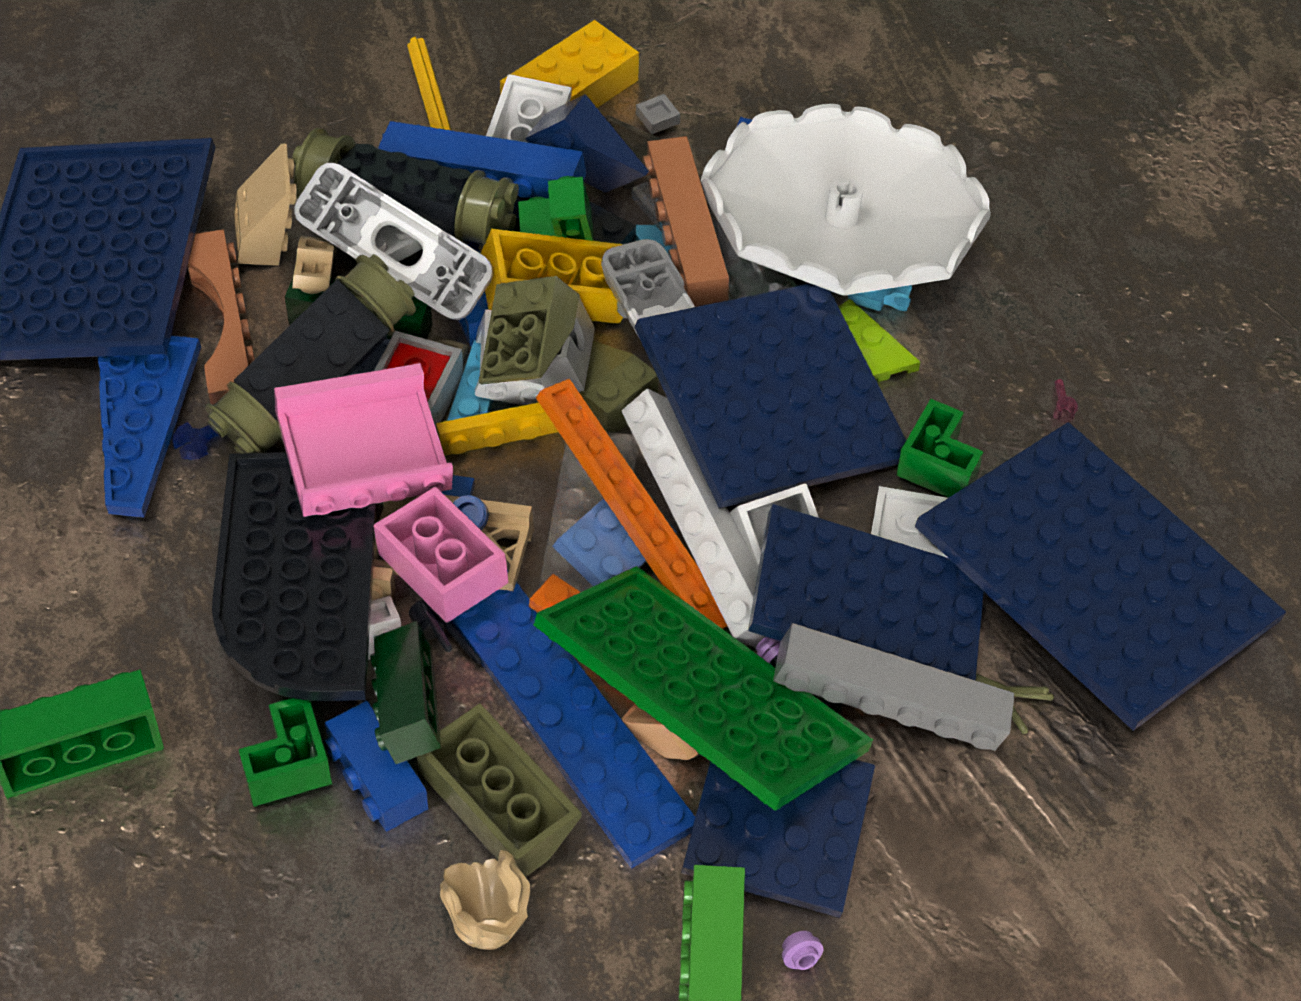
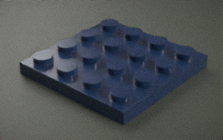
M854 760L775 811L710 761L681 873L693 876L694 865L745 868L744 891L840 918L845 905L875 765Z

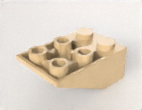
M280 144L237 190L234 208L237 264L279 266L281 252H287L288 233L285 231V228L291 229L292 209L289 208V205H295L296 184L290 183V179H293L294 160L288 158L287 144Z

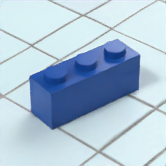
M368 701L325 722L327 739L323 740L325 749L334 762L338 759L341 761L345 768L342 770L343 776L353 792L359 789L364 797L362 805L372 822L379 820L387 832L428 810L426 788L408 761L395 764L388 750L382 751L380 749L374 731L375 728L379 727V722Z

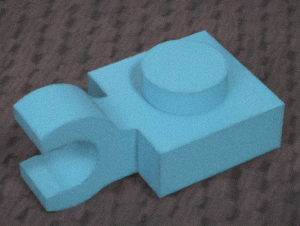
M908 285L848 295V300L851 299L858 306L880 312L883 305L891 306L900 311H907L911 302V298L908 297L912 291V286Z

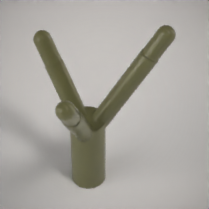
M976 673V681L1015 693L1014 697L1048 701L1054 699V695L1049 693L1047 687L1006 686ZM1013 706L1012 720L1022 734H1027L1028 728Z

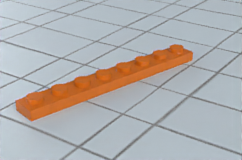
M570 378L541 390L536 399L662 585L723 630L729 629L699 567Z

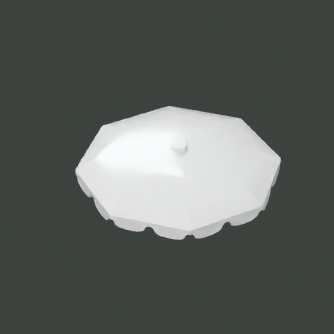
M821 104L806 109L799 118H794L791 112L785 110L761 113L755 116L750 124L742 122L736 127L727 141L725 150L720 149L712 156L704 168L700 180L705 198L737 256L843 296L950 279L991 215L989 198L985 189L975 177H967L966 164L955 146L952 144L944 146L939 135L921 126L904 124L901 129H895L892 127L890 119L884 114L860 106L854 107L851 112H844L838 104Z

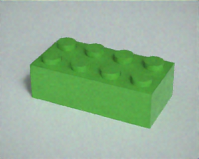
M694 865L693 881L685 880L678 1001H741L745 868Z

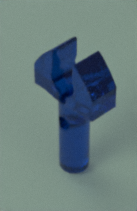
M187 422L176 429L172 442L174 449L179 448L182 459L196 460L208 455L206 444L209 440L218 436V434L209 425L198 429L192 428ZM187 442H192L191 444H187V445L181 447L182 445H184V444L187 443Z

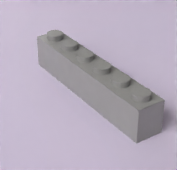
M794 623L791 624L780 642L773 682L785 685L793 691H805L821 696L832 703L850 705L861 709L867 714H878L898 720L899 723L905 726H917L933 731L938 736L944 738H955L971 743L979 749L995 751L1010 734L1015 694L1013 692Z

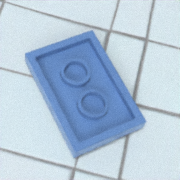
M604 498L559 537L552 546L592 586L633 567L641 568L647 562Z

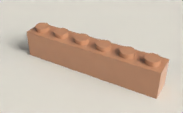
M687 136L647 141L648 155L642 156V163L649 170L646 176H651V179H649L651 199L657 198L658 202H655L657 221L664 223L662 226L664 246H670L671 248L668 250V255L684 280L685 291L695 307L728 301L729 276Z

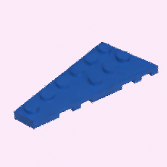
M171 336L167 354L98 357L100 367L101 425L103 428L102 449L105 461V506L108 514L145 518L202 348L199 338Z

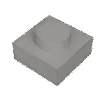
M665 94L636 104V115L651 134L680 124V113Z

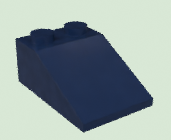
M586 94L545 113L525 137L528 143L583 151L586 168L584 183L604 193L644 177L649 172Z

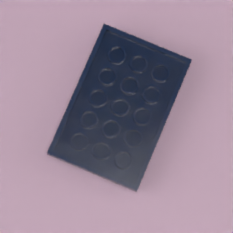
M772 504L766 522L748 631L781 641L791 624L794 623L976 681L984 591L947 557Z

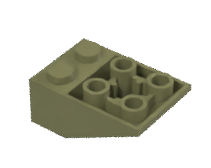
M557 276L497 284L478 383L483 385L542 378L574 328L580 295Z

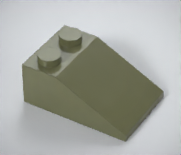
M593 341L584 391L579 393L611 438L628 424L621 410L647 388L658 393L659 379L655 371L634 354Z

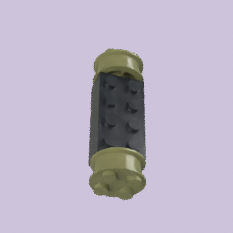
M322 128L313 129L304 140L302 146L298 145L293 153L292 159L295 165L293 184H296L297 198H299L320 166L326 163H336L466 245L473 242L484 246L491 229L514 231L516 215L513 214L519 187L511 178L504 177L499 181L487 178L486 173L482 170L470 173L466 169H453L441 166L435 161H422L407 157L406 154L401 152H388L377 149L371 144H355L354 139L349 135H342L339 138L332 137Z
M375 254L370 258L365 255H359L356 258L357 266L345 277L337 276L335 282L234 379V382L230 381L227 384L229 390L214 405L207 403L204 406L209 414L207 416L209 418L208 425L220 437L223 438L227 435L236 444L234 450L237 453H266L278 440L283 441L275 412L274 388L349 376L387 336H392L395 333L393 326L405 314L413 315L416 312V307L411 299L415 295L414 291L404 281H396L387 272L389 268L380 257Z

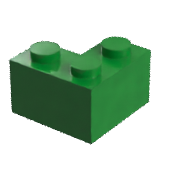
M563 176L557 180L548 181L549 198L533 197L528 201L518 202L520 232L594 241L592 211L583 177Z
M930 399L901 449L896 476L946 497H951L976 481L984 451L957 441L964 412Z
M291 698L269 704L276 739L238 749L253 807L332 784L328 759L309 700Z

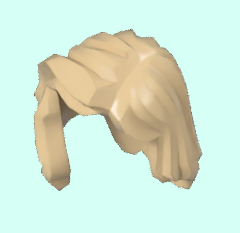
M500 850L498 861L496 859H488L483 864L473 862L471 865L457 863L444 869V880L440 884V897L453 922L455 933L467 945L483 950H494L504 946L516 934L528 917L527 905L530 896V884L519 869L514 856L508 851Z

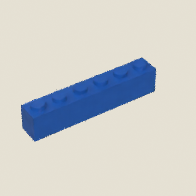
M394 121L389 122L378 146V149L401 152L406 154L407 157L422 161H435L441 166L453 169H466L470 173L482 170L486 173L487 178L499 181L504 177L511 178L515 184H518L517 196L523 198H549L548 181L557 180L563 176L583 177V180L586 177L583 151Z

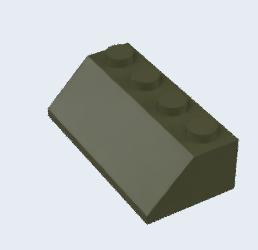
M479 703L440 730L441 748L417 756L418 771L497 860L500 850L508 851L514 856L519 869L527 877L551 859L582 817V813Z

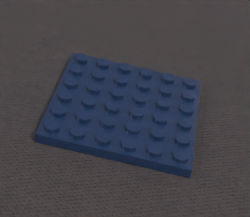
M806 284L639 318L634 328L718 508L760 499L805 483L807 487L899 464L901 449L906 442V438L829 290L813 284Z

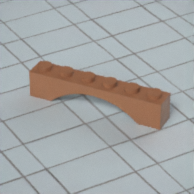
M224 229L195 234L188 262L191 284L202 290L214 301L224 317L221 339L213 355L204 365L210 404L212 405L229 390L227 384L230 381L234 382V379L255 360L252 345L245 346L244 340H250L251 337L247 319L240 320L239 314L246 313L243 293H235V289L242 287L238 267L231 268L230 265L231 263H237L234 243H226Z

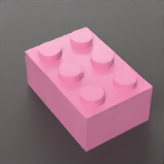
M436 486L373 525L378 554L446 623L508 584L505 553Z

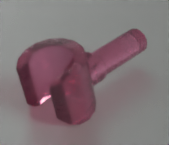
M1058 379L1055 381L1058 402L1053 416L1055 419L1060 420L1062 409H1066L1070 412V418L1073 420L1078 410V404L1075 399L1066 396L1064 382L1062 379Z

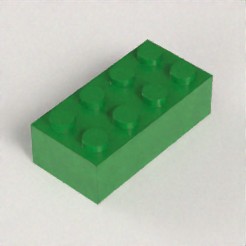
M141 669L130 673L122 672L110 679L91 685H80L71 691L52 697H40L32 703L16 708L0 710V784L7 799L164 749Z

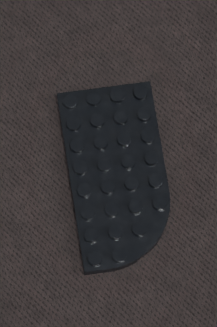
M286 452L229 454L212 598V615L216 635L225 656L231 664L247 679L268 691L294 699L309 701L366 700L375 548L373 525L376 524L377 503L363 508H349L332 511L326 515L303 517Z

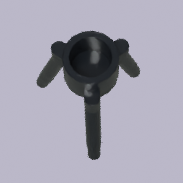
M420 600L411 606L409 617L412 622L417 621L426 639L437 637L444 650L450 652L452 647L444 634V629L446 628L477 665L482 664L480 657L451 621L446 623L424 600Z

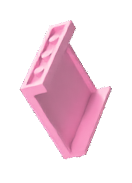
M421 363L274 388L275 412L303 517L326 515L332 511L349 508H363L370 504L387 501H401L408 497L422 495L435 486L441 492L452 490L453 465L452 462H446L424 392V373Z

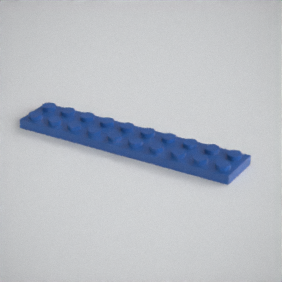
M516 582L514 591L499 589L451 620V622L480 657L483 668L631 869L691 834L695 820L694 814L573 655L556 642L550 640L547 635L533 625L537 612L529 607V598L519 584Z

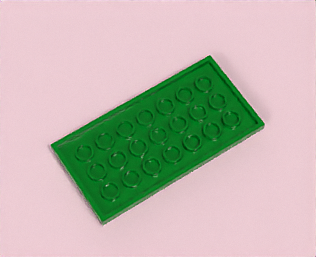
M637 566L548 607L536 615L533 625L547 635L550 640L560 645L580 663L590 668L610 686L620 691L640 709L646 711L670 732L676 734L700 755L706 757L731 779L737 781L758 797L761 802L775 811L867 753L872 744V738L812 694L805 691H793L785 685L773 682L774 666Z

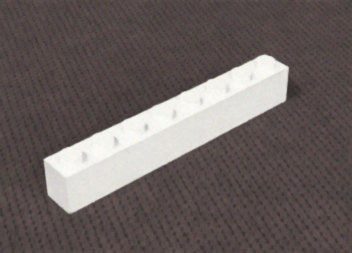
M647 388L621 411L732 636L738 641L756 648L758 643L765 638V636L748 631L758 567L728 508H718L668 398Z

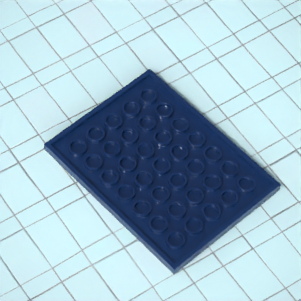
M212 138L27 147L19 149L0 211V360L167 354L216 147Z
M1069 422L917 518L915 524L916 529L1133 731L1279 623L1286 613L1283 608Z

